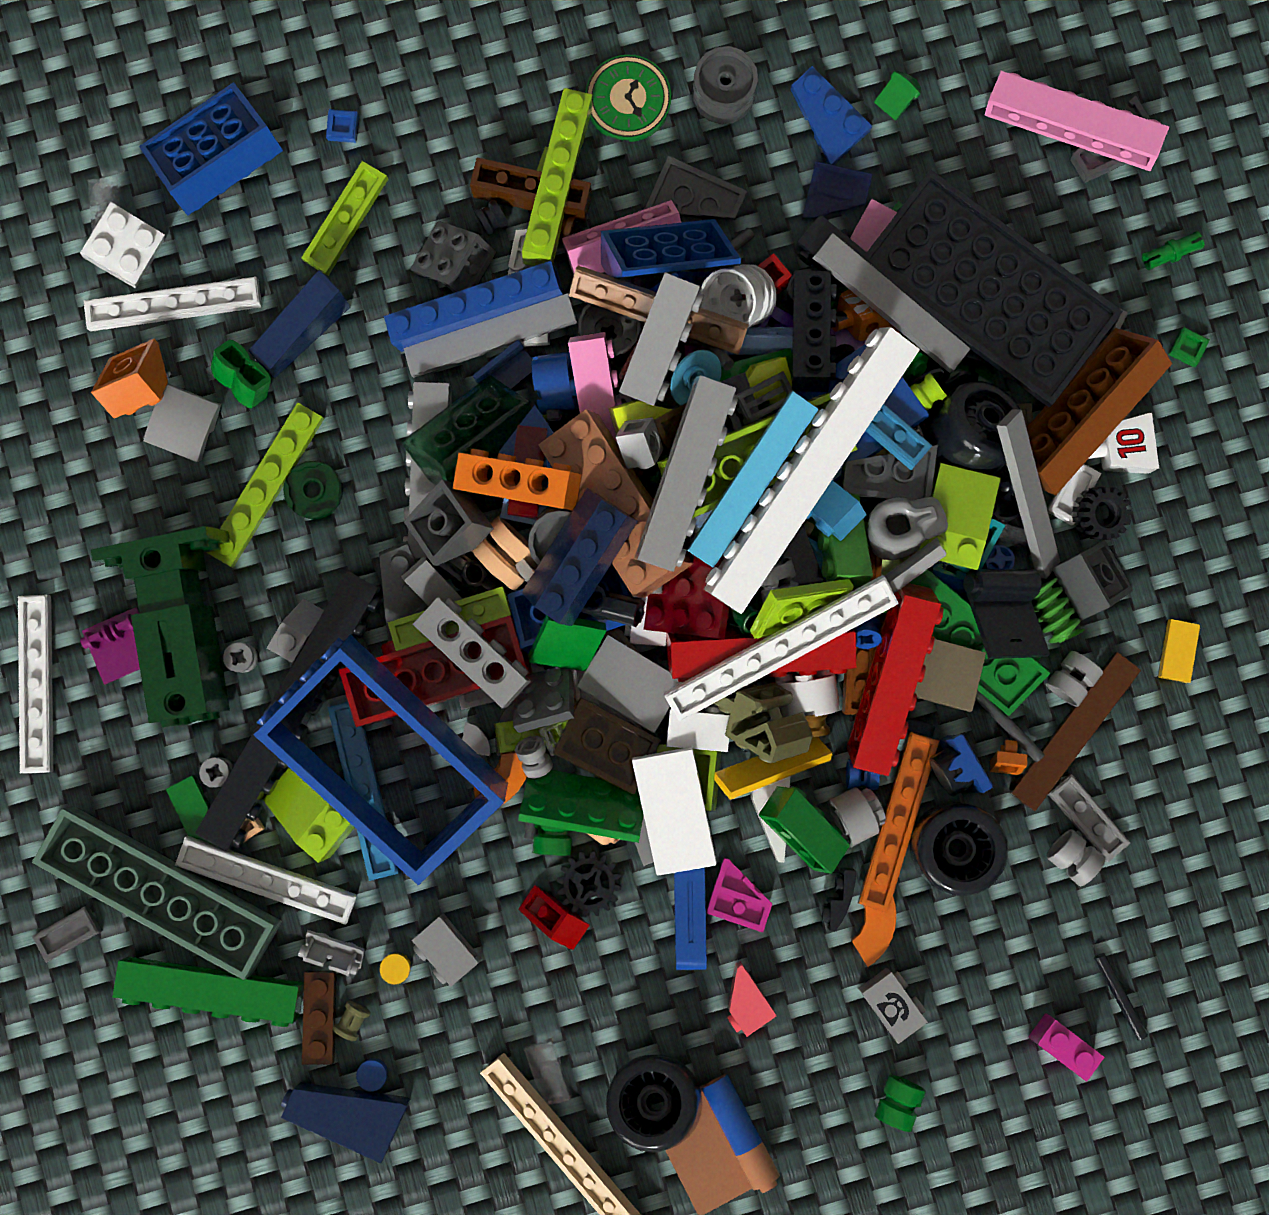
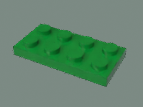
M550 770V772L542 777L527 779L518 821L639 843L644 814L638 788L635 794H630L603 779Z

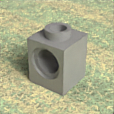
M653 417L625 421L615 436L627 469L636 467L647 469L654 466L664 450Z

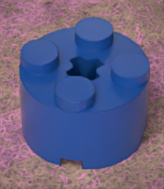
M570 352L532 357L534 391L537 390L538 397L542 398L536 400L541 415H547L546 410L548 409L569 411L579 409Z

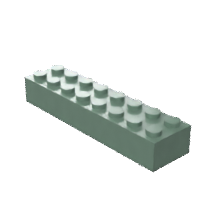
M77 807L63 808L32 861L33 864L242 980L253 975L282 922L200 875L175 866L176 862Z

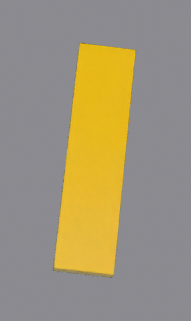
M813 737L809 750L806 753L776 761L775 763L764 762L756 756L715 772L714 780L731 800L831 760L832 752L819 737Z

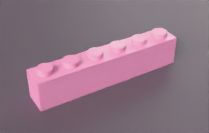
M1001 71L985 111V116L1147 171H1151L1169 130V126L1163 125L1157 120H1148L1133 115L1130 111L1118 110L1106 106L1100 101H1091L1079 97L1073 92L1061 91L1049 87L1043 82H1034L1022 78L1016 73Z

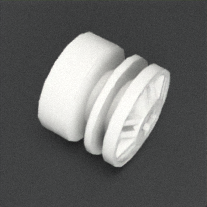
M742 264L712 272L704 280L699 292L704 295L700 308L749 324L748 327L763 323L772 314L776 305L774 282L764 269L756 265Z

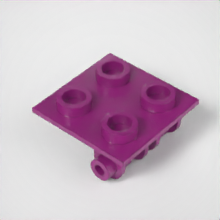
M137 607L82 630L84 637L80 638V642L84 649H90L104 685L140 670L131 615L140 614Z

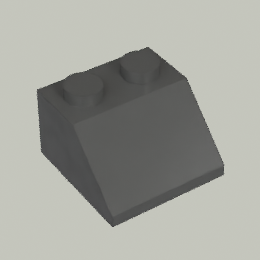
M443 479L404 520V523L432 565L435 566L474 550L494 529L467 491L452 489L453 482Z
M1105 540L1098 542L1052 568L1057 578V584L1063 588L1069 599L1070 607L1074 608V613L1078 615L1081 621L1111 607L1134 591Z

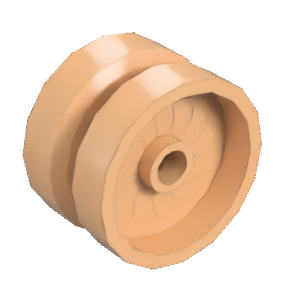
M497 516L490 523L494 529L489 533L495 542L486 537L472 552L492 575L510 589L516 591L525 580L517 571L515 565L522 559L535 570L538 565L531 557L528 541L507 521Z

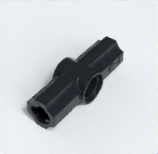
M465 554L435 566L451 578L456 588L467 590L472 595L502 586L505 589L506 596L512 591L489 574L480 561L471 560ZM467 569L472 573L471 582L466 577Z
M597 586L581 612L589 614L598 620L607 619L637 627L645 613V602L641 599L607 591ZM602 597L600 605L593 608L594 601Z

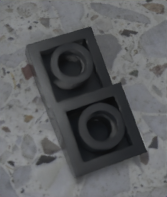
M853 868L840 869V875L835 876V893H840L839 897H827V904L822 905V922L826 923V927L830 931L838 929L851 904L857 872Z

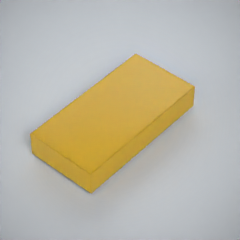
M1174 619L1167 621L1158 674L1159 678L1191 683L1200 630L1199 624Z

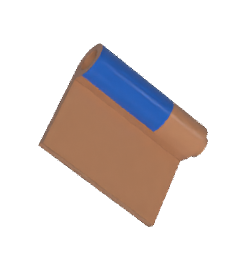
M727 1073L700 1086L702 1111L695 1130L681 1144L665 1150L698 1215H705L750 1189H760L761 1193H765L778 1185L776 1179L780 1177L771 1156Z

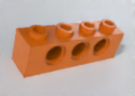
M471 449L470 454L458 453L452 489L567 510H574L577 505L582 474L571 472L572 466L554 463L553 469L543 467L544 461L526 458L525 464L517 463L516 456L498 453L497 459L488 458L489 452ZM492 467L493 475L492 478L488 480L487 472ZM519 472L521 476L520 482L515 485L514 477ZM547 476L549 481L548 487L543 490L542 481Z

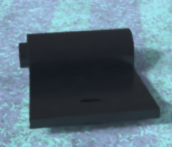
M1035 569L969 570L963 580V588L968 597L988 659L1048 657L1050 652L1031 602L1041 590V577Z

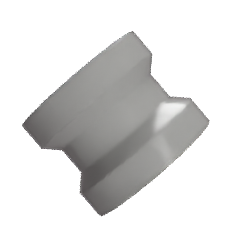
M240 642L233 643L225 649L223 661L231 671L247 673L256 667L258 653L251 645Z
M223 757L207 759L200 767V779L209 787H222L234 765L230 760Z

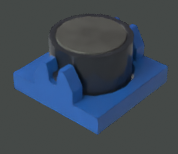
M947 735L938 740L943 750L930 757L929 763L939 783L950 796L954 797L964 790H967V792L985 793L993 788V784L964 735Z

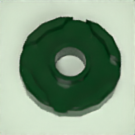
M305 461L296 465L285 479L283 485L284 498L288 507L301 517L322 519L332 514L340 505L343 497V483L338 473L327 464L319 461ZM312 482L319 483L321 487L319 495L314 498H310L306 494V488Z

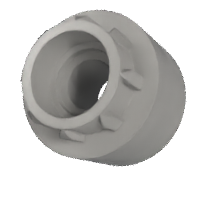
M854 787L829 799L827 802L836 827L843 832L842 837L850 844V847L879 834V826L885 824L886 816L884 810L871 789L865 788L860 791L857 787Z

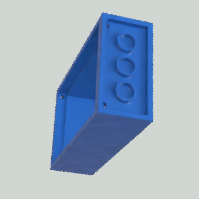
M350 634L344 641L337 638L321 656L323 662L317 659L300 677L299 680L302 683L296 680L284 692L278 702L275 701L263 713V716L256 722L260 727L254 736L417 885H420L505 802L508 782ZM340 661L481 792L422 851L280 722Z

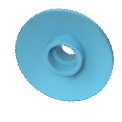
M697 350L688 354L677 365L671 378L670 390L673 399L678 404L682 405L688 401L694 380L699 375L718 382L720 381L721 363L714 353L708 350Z

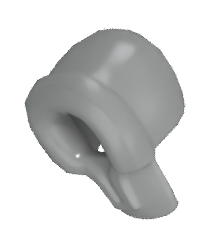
M899 497L887 499L877 504L870 513L866 530L868 546L874 555L883 560L902 559L919 550L920 544L925 540L946 532L948 528L947 518L940 502L934 497L913 501ZM905 516L907 517V519H908V521H909V523H910L911 529H910L909 531H908V528H907V523H906V518H905Z

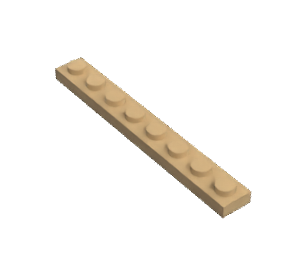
M505 1053L501 1054L480 1072L599 1215H641Z

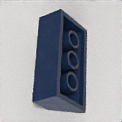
M587 488L526 584L522 594L534 607L558 624L572 626L638 520Z

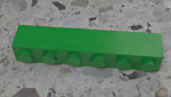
M128 956L118 961L112 997L120 998L122 1003L128 1005H140L141 1002L152 1003V1007L156 1009H170L171 1006L182 1007L181 1011L189 1014H198L202 1010L212 1012L211 1016L217 1018H229L230 1015L242 1016L241 1020L245 1022L256 1023L260 1019L271 1020V1025L288 1027L290 1023L293 1024L299 1019L304 982L254 974L242 980L226 970Z

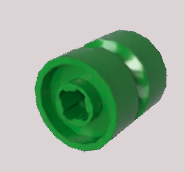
M534 824L538 834L533 837L532 853L556 856L571 855L572 838L568 835V832L571 830Z
M890 1074L883 1089L886 1098L879 1100L874 1116L894 1128L905 1132H912L917 1118L914 1109L921 1107L926 1090L914 1082Z

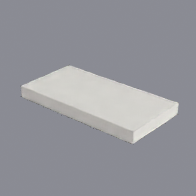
M693 747L633 757V768L657 876L716 866L717 861Z

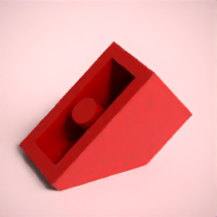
M534 885L518 909L551 940L574 950L590 926L576 912L572 913L571 908L566 905L564 906L562 902L537 885Z

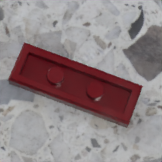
M517 425L514 450L517 463L525 464L526 458L544 461V453L538 444L546 439L547 428ZM519 472L514 477L515 485L520 482L521 476ZM509 499L507 515L538 518L539 504Z

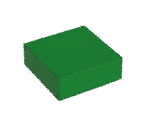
M1183 327L1180 329L1168 355L1192 367H1196L1210 339Z

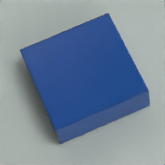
M329 109L326 130L327 140L356 143L359 121L358 112Z

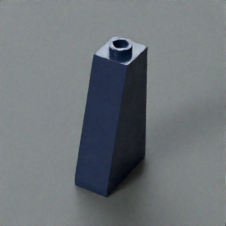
M319 270L248 351L255 357L253 361L259 363L276 378L351 307L340 290Z
M300 1082L293 1090L288 1089L281 1103V1106L285 1108L281 1118L381 1164L411 1099L405 1096Z

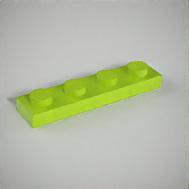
M363 161L360 163L301 259L305 263L329 276L387 183V175Z
M503 586L455 601L463 609L459 614L467 621L472 618L479 625L509 615L512 616ZM424 611L387 622L396 651L430 641L413 625ZM455 621L448 623L446 626L447 635L459 632V626Z

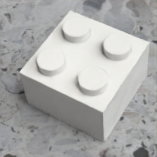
M110 202L80 253L86 260L136 289L163 244L165 234Z
M709 705L705 710H700L679 722L670 707L666 736L667 747H693V749L728 752L729 738L725 736L730 714L720 711L717 705Z

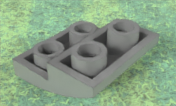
M167 384L162 400L155 404L143 441L199 462L203 458L209 433L215 429L221 404Z

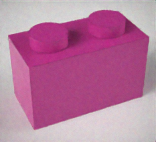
M1047 1013L1044 1014L1028 1036L1086 1082L1105 1058Z

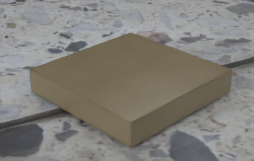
M935 639L932 652L930 654L926 653L923 663L926 666L924 679L921 683L917 682L914 692L917 694V698L972 712L986 652Z

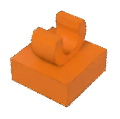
M1005 740L1004 745L1000 746V751H997L990 760V772L1020 775L1027 767V754L1017 753V741Z

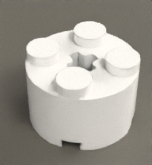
M817 670L816 675L809 676L800 675L799 672H796L797 675L795 677L791 673L784 677H775L776 684L792 692L793 696L792 703L780 709L782 718L802 712L805 716L815 714L816 717L839 711L840 702L836 676L830 673L829 670Z

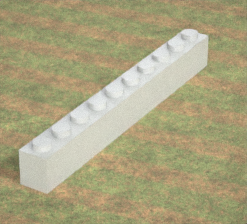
M883 327L875 329L868 336L865 342L867 347L861 356H857L852 360L847 369L849 374L843 383L839 382L831 391V401L815 415L812 420L814 426L808 435L802 436L794 447L796 453L792 459L780 467L776 475L777 481L772 488L764 491L759 499V508L754 515L751 514L746 518L741 526L742 533L736 541H732L723 553L725 558L718 568L714 567L708 574L705 581L707 585L704 590L740 614L744 612L920 349L893 328Z

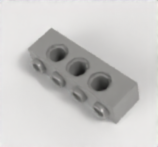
M437 597L413 625L501 708H507L531 682L526 676L529 671L519 661L515 660L512 663L505 657L504 654L507 650L495 639L489 642L482 635L485 630L475 620L471 618L467 621L459 614L463 609L451 598L444 600ZM455 621L459 626V633L456 637L449 638L446 634V626L448 623ZM473 642H478L482 649L480 656L476 659H472L468 655V647ZM496 662L500 663L504 668V674L499 680L493 679L490 675V667Z

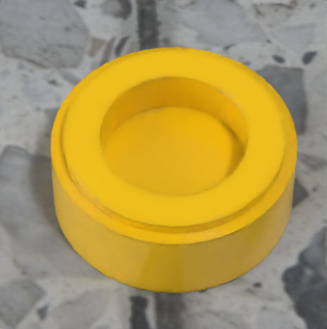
M391 953L380 964L381 977L389 984L402 983L411 972L410 960L402 953Z

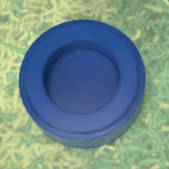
M376 1058L364 1061L356 1073L359 1086L366 1091L380 1089L388 1078L387 1066Z

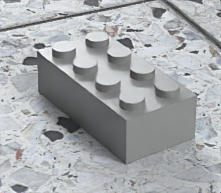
M664 272L619 390L620 393L653 406L657 400H664L671 383L665 381L669 370L675 371L681 357V353L676 352L680 341L687 342L693 324L688 323L691 312L698 313L704 295L699 293L700 286Z

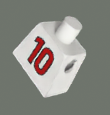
M1152 413L1123 420L1090 458L1101 457L1102 469L1104 471L1146 474L1159 469Z

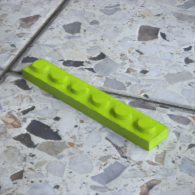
M297 402L220 528L229 532L230 543L220 544V550L206 553L234 568L283 488L285 479L297 465L324 420L322 416Z

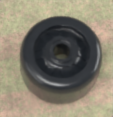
M969 381L954 388L934 408L926 425L927 441L932 446L938 445L937 461L989 475L997 473L1007 464L997 425L1012 409L1021 410L1017 402L1000 387L984 381Z
M948 802L931 808L917 821L911 834L910 854L916 870L931 886L951 895L969 896L985 891L1000 878L1007 863L1008 844L1002 827L990 813L974 805ZM958 839L961 843V850L958 854L951 855L949 844L952 840Z
M665 1055L640 1056L624 1064L611 1080L606 1096L607 1116L615 1133L629 1146L644 1152L665 1151L681 1144L695 1130L702 1111L701 1089L690 1069L679 1060ZM654 1093H659L664 1098V1107L660 1111L654 1110L650 1105V1098Z

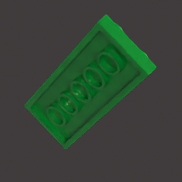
M927 569L909 582L931 588L941 602V607H943L944 611L940 624H935L932 633L935 639L986 652L969 602L930 569ZM986 653L977 690L1006 715L1010 716L1049 676L1050 671L1035 658L988 659Z

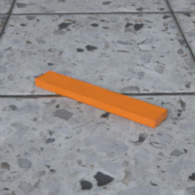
M909 732L885 810L886 821L885 824L880 826L857 902L858 904L885 913L889 911L931 771L929 758L936 754L939 744L938 740L914 732Z

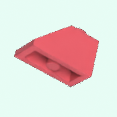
M739 961L735 964L728 1001V1009L731 1015L727 1018L737 1033L742 1030L746 1037H748L777 1015L744 965Z

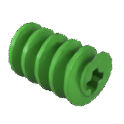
M1056 577L1041 584L1039 594L1032 600L1036 601V604L1033 606L1035 612H1042L1038 618L1039 623H1048L1042 630L1043 633H1054L1048 640L1049 644L1064 642L1085 631L1084 628L1075 629L1081 622L1079 618L1069 619L1075 611L1074 608H1063L1069 601L1068 597H1057L1063 591V588H1052V585L1057 581Z

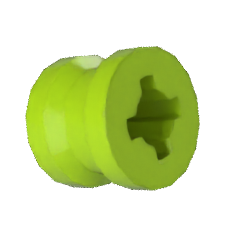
M931 373L925 375L924 381L921 383H914L910 386L927 411L932 408L935 401L943 400L947 397Z

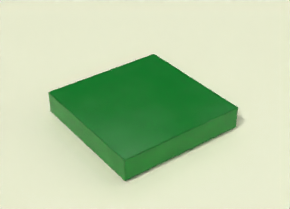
M546 615L528 654L529 662L586 672L607 631L606 623L577 618L572 626L558 624Z

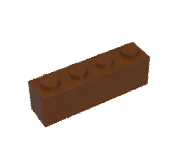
M477 157L470 182L473 198L486 201L495 199L499 204L532 211L542 172ZM572 179L564 212L565 218L573 216L576 218L575 221L586 223L592 198L590 182Z

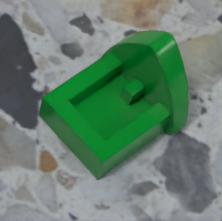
M894 71L890 77L892 79L874 101L876 105L895 121L900 118L914 98L917 99L921 94V87L914 77L899 71Z

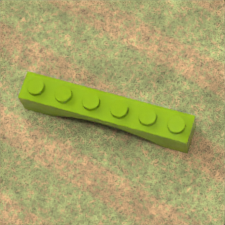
M563 88L522 248L523 264L536 266L548 261L554 263L575 166L592 112V94Z

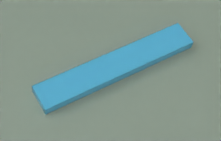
M794 391L789 393L686 549L688 552L712 568L715 567L819 410Z

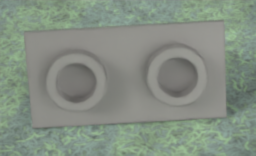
M307 930L305 945L301 946L298 956L302 957L304 962L321 967L324 966L327 958L331 959L330 970L350 976V974L356 975L359 968L361 969L365 949L350 942L331 938L324 933Z

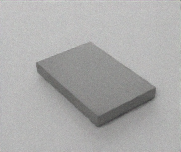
M607 635L577 687L655 733L670 708L664 692L683 682L672 679L669 671Z

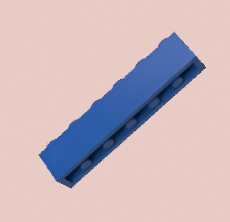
M548 261L386 315L384 319L391 344L403 352V348L564 295L557 269L552 261Z

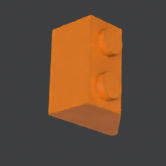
M151 339L108 359L91 393L113 418L124 414L131 415L148 404L153 406L162 400L168 379L156 339Z

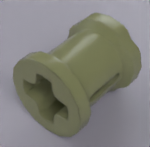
M348 1000L345 1004L346 1010L339 1023L334 1024L333 1031L347 1040L357 1041L359 1037L357 1032L364 1019L369 1018L371 1012L361 1004Z

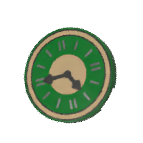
M620 55L600 64L590 76L585 93L592 94L590 120L593 125L607 137L629 140V142L643 140L657 132L666 121L671 105V89L663 71L652 61L636 55Z

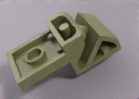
M774 682L760 686L750 683L713 703L718 706L720 711L730 714L725 736L735 741L738 747L749 749L756 753L764 762L775 763L776 761L806 753L809 750L813 734L804 713L782 718L780 709L791 704L793 696L792 692Z

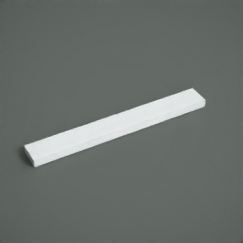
M881 575L664 692V696L680 722L899 603L885 576Z

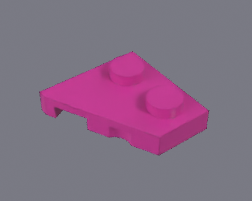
M723 857L706 913L763 933L772 903L728 858Z

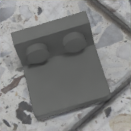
M438 221L411 266V271L442 283L455 293L478 285L496 251L478 234Z

